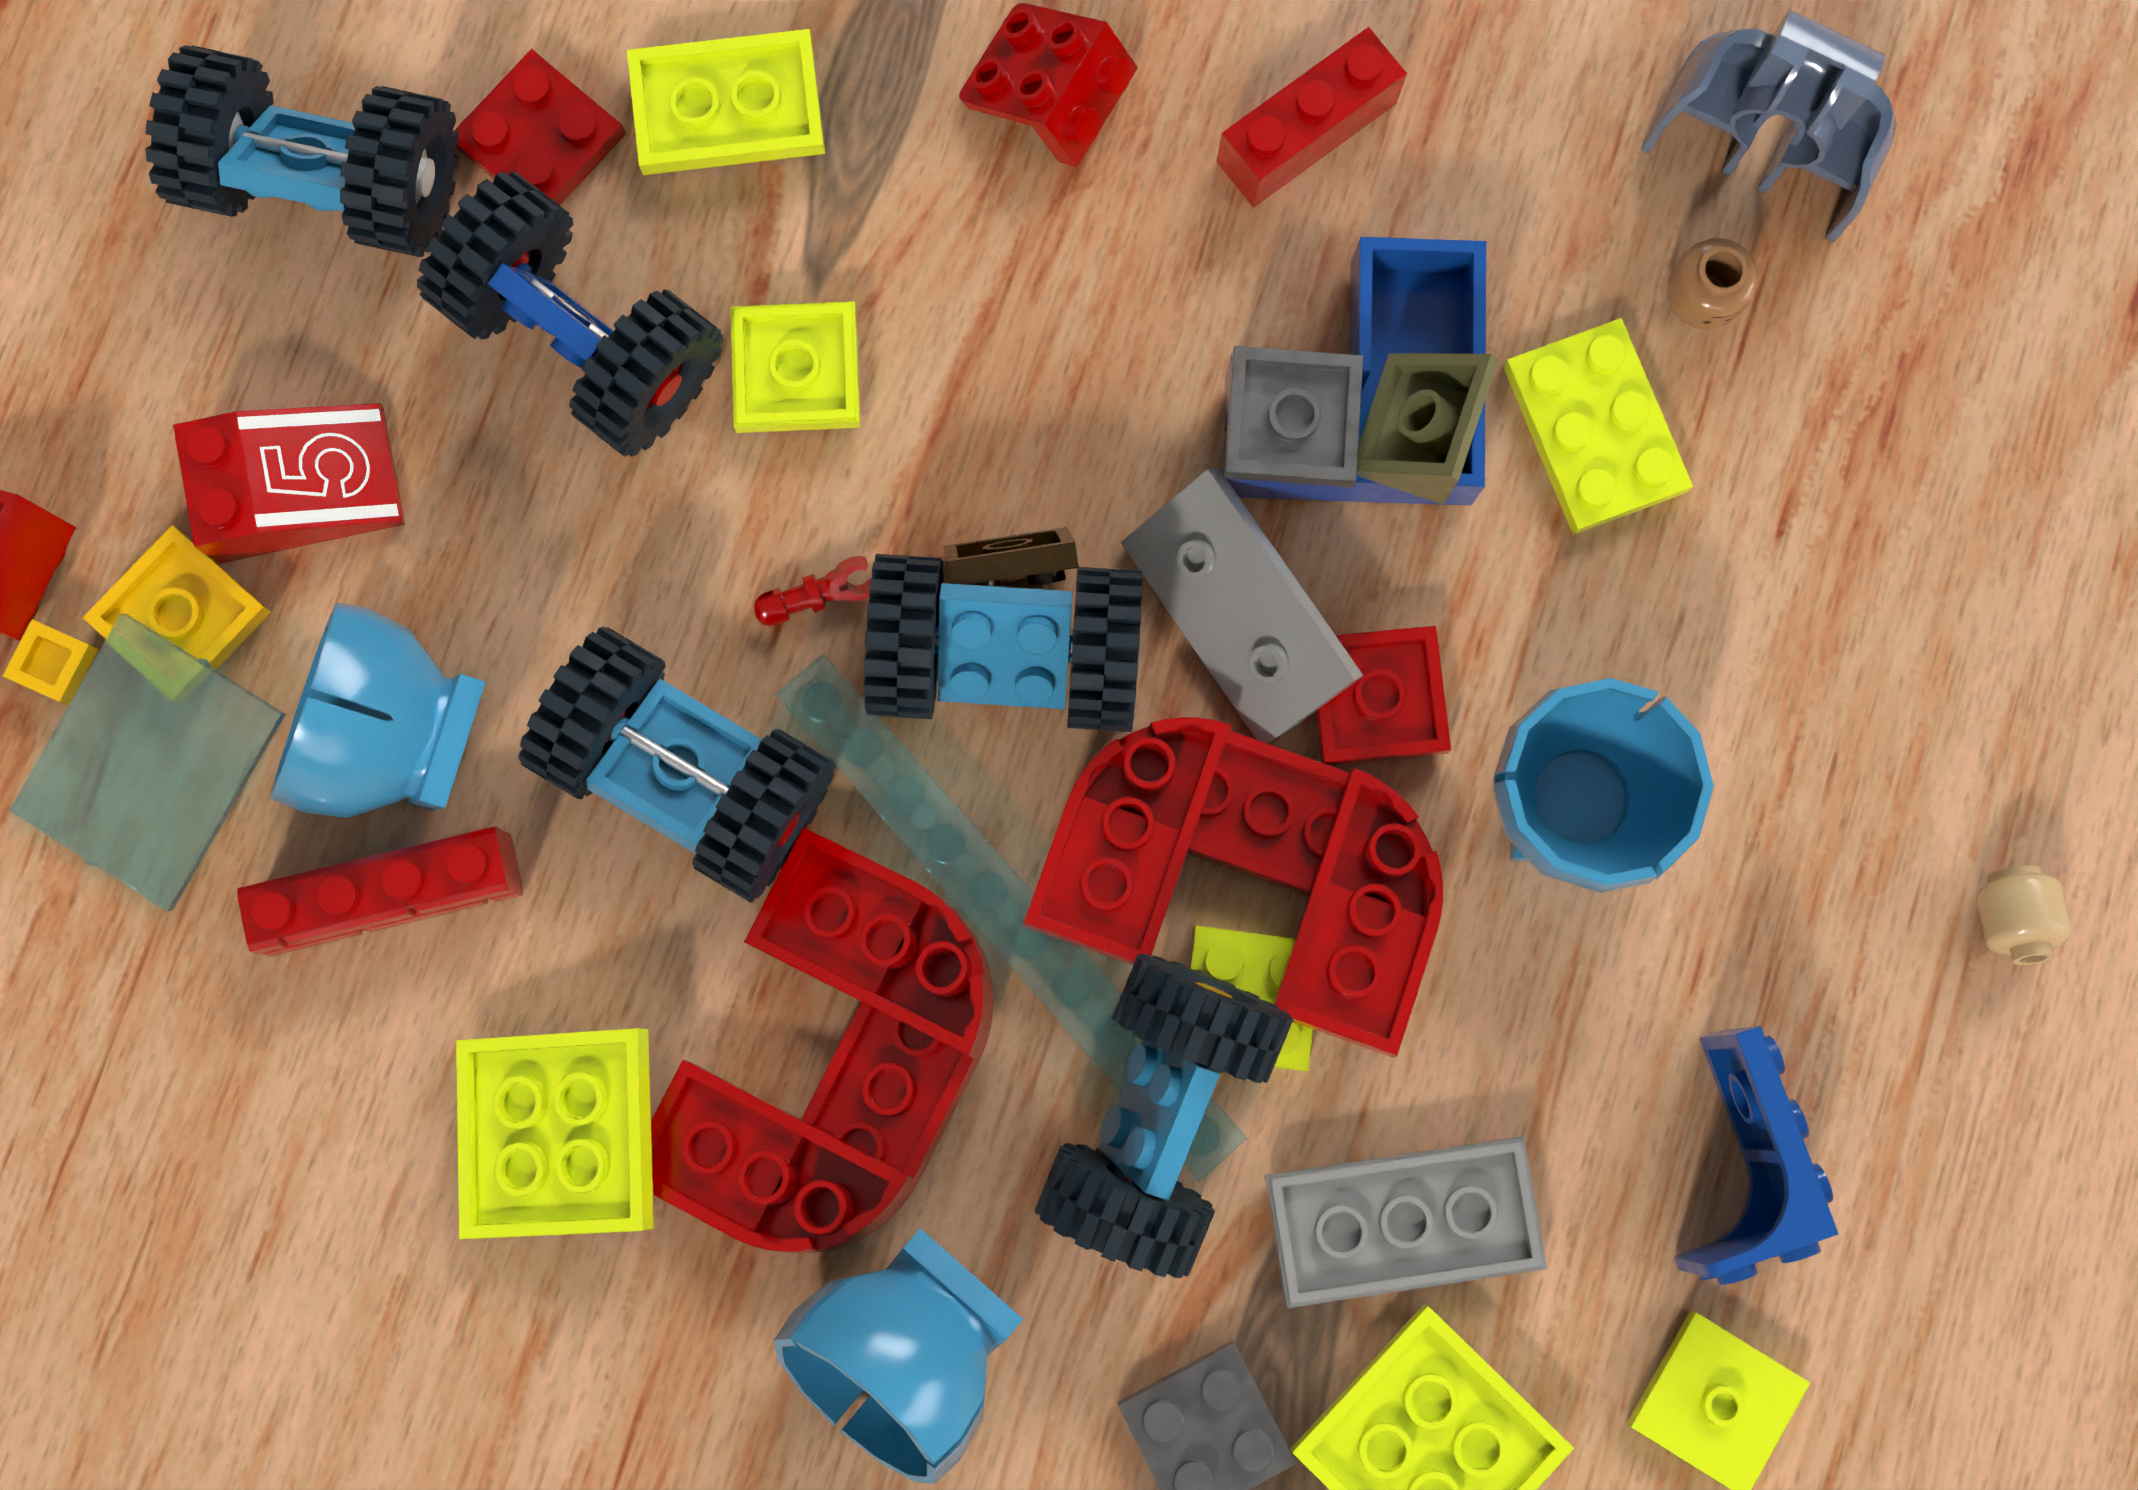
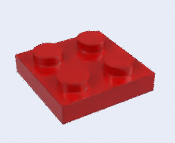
M532 48L454 130L458 131L459 143L456 148L494 179L495 175L501 172H505L508 175L511 171L517 172L558 205L563 203L626 135L623 125Z
M1436 625L1335 635L1363 676L1316 711L1321 762L1327 765L1448 754L1451 751V742Z

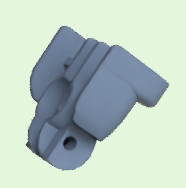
M1790 9L1773 35L1756 28L1716 33L1699 42L1686 59L1641 150L1650 153L1668 124L1681 111H1684L1732 134L1736 139L1721 171L1730 176L1738 166L1741 158L1750 148L1759 128L1768 118L1773 115H1781L1790 119L1791 121L1784 131L1757 190L1766 193L1786 167L1803 168L1847 189L1825 236L1826 239L1835 242L1860 213L1894 140L1897 122L1891 102L1882 88L1875 85L1886 56Z

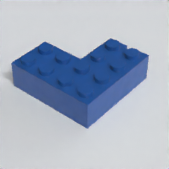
M1360 237L1351 261L1349 354L1363 355L1358 444L1389 353L1486 354L1487 241ZM1232 354L1225 377L1224 431H1227ZM1485 402L1460 479L1444 505L1471 506L1485 487ZM1226 433V437H1225V441H1224L1223 475H1224V469H1225V454H1226V438H1227V433ZM1356 476L1353 488L1226 478L1239 498L1442 505Z

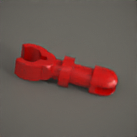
M850 557L840 562L836 569L831 570L824 577L817 579L815 574L802 577L803 584L784 591L776 588L761 594L754 603L756 619L763 625L774 626L789 621L790 615L812 608L814 613L826 610V603L832 600L854 602L869 598L870 578L861 585H852L847 581L851 573L866 571L868 567L866 557Z

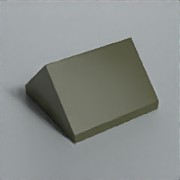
M1389 353L1358 444L1356 476L1444 505L1460 479L1498 359L1492 354Z

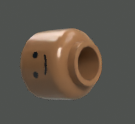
M1711 238L1696 243L1685 252L1675 265L1668 279L1667 298L1672 311L1682 322L1694 328L1712 330L1728 325L1751 302L1757 290L1758 270L1754 259L1743 246L1729 239Z

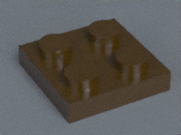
M1067 527L944 546L949 584L1002 587L1001 580L1026 576L1028 585H1042L1065 580V570L1079 568L1076 543Z

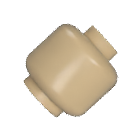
M2033 865L2009 867L1989 875V883L1979 890L1976 897V906L1986 947L1997 954L2012 956V961L2016 965H2033L2051 960L2054 957L2052 949L2068 941L2072 933V923L2061 882L2053 876L2043 874L2040 867Z

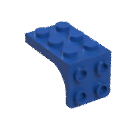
M1761 1026L1722 1030L1699 1038L1745 1160L1749 1177V1192L1747 1203L1740 1219L1728 1233L1712 1243L1681 1253L1674 1258L1680 1271L1699 1275L1701 1280L1717 1278L1719 1285L1732 1284L1758 1274L1755 1263L1779 1256L1782 1263H1790L1816 1255L1821 1252L1818 1241L1839 1234L1827 1204L1833 1201L1830 1182L1821 1166L1817 1163L1812 1164L1803 1140L1809 1136L1806 1118L1798 1103L1793 1099L1789 1100L1780 1078V1074H1783L1785 1071L1782 1054L1775 1040L1769 1035H1764Z

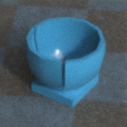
M335 602L292 721L275 775L270 798L301 812L350 818L399 802L404 798H408V804L431 811L446 808L486 682L463 674H459L452 679L445 678L441 669L409 628L372 609Z
M1601 679L1548 691L1509 727L1493 778V792L1504 834L1510 841V861H1529L1542 875L1599 893L1648 884L1653 879H1658L1700 837L1714 787L1701 734L1667 697L1660 698L1647 710L1639 712L1647 702L1654 701L1659 692L1617 679Z
M920 1228L885 1270L829 1281L792 1311L775 1337L774 1344L777 1360L799 1391L833 1426L863 1391H866L870 1396L840 1432L878 1462L911 1481L936 1484L961 1460L983 1420L987 1356L1008 1339L1023 1318Z

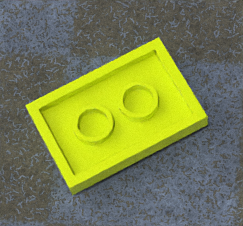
M810 29L627 50L638 162L643 175L825 154Z
M1622 318L1507 359L1503 369L1572 535L1683 495L1693 488Z

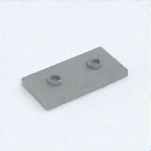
M1218 466L1203 472L1120 542L1138 569L1142 571L1151 588L1256 740L1272 744L1363 676L1232 486L1224 478Z
M1524 1137L1265 1175L1286 1308L1547 1269Z

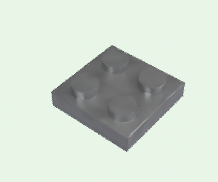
M1234 346L1231 363L1224 478L1353 488L1357 473L1363 355Z
M1234 1341L1223 1345L1117 1402L1160 1490H1250L1297 1464Z

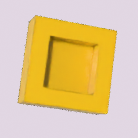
M32 619L2 677L70 706L99 649Z

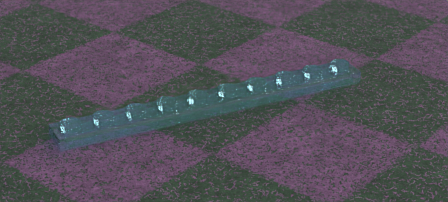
M823 653L775 694L777 699L829 759L834 761L836 767L1121 1093L1126 1081L1125 1069L1128 1057L1134 1047L1142 1042V1039L1132 1034L1133 1031L1122 1028L1118 1025V1022L1112 1019L1121 993L1080 946L1023 926L1034 893L880 717L866 715L865 700ZM1212 1097L1183 1165L1197 1182H1200L1248 1139Z

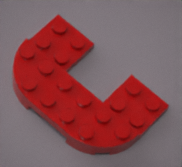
M1199 717L1163 719L1151 722L1150 726L1132 732L1119 740L1116 738L1105 746L1085 767L1073 786L1023 926L1134 965L1138 954L1152 955L1186 854H1191L1307 895L1308 899L1273 1004L1278 1006V1009L1289 1013L1293 1017L1294 1023L1392 1058L1398 1056L1437 935L1443 906V878L1437 851L1433 852L1424 831L1417 821L1419 816L1413 808L1391 787L1366 772L1353 768L1351 772H1347L1230 730L1232 724Z
M803 827L744 943L861 1001L808 1107L800 1119L712 1072L683 1059L651 1119L654 1196L747 1245L787 1253H819L848 1246L875 1232L901 1209L920 1181L980 1061L987 1044L993 1017V986L988 962L978 939L965 920L951 906L926 887Z

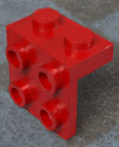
M1020 3L1011 9L962 87L959 98L968 109L1032 126L1060 163L1078 167L1122 93L1128 87L1138 67L1106 21Z

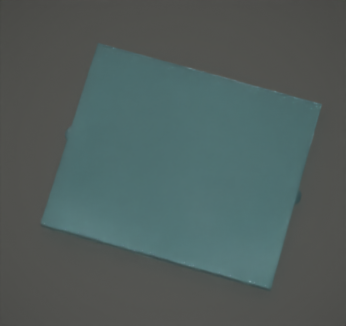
M120 614L9 811L83 857L88 865L97 866L165 911H172L286 714L210 667V663L206 659L194 657L130 615Z

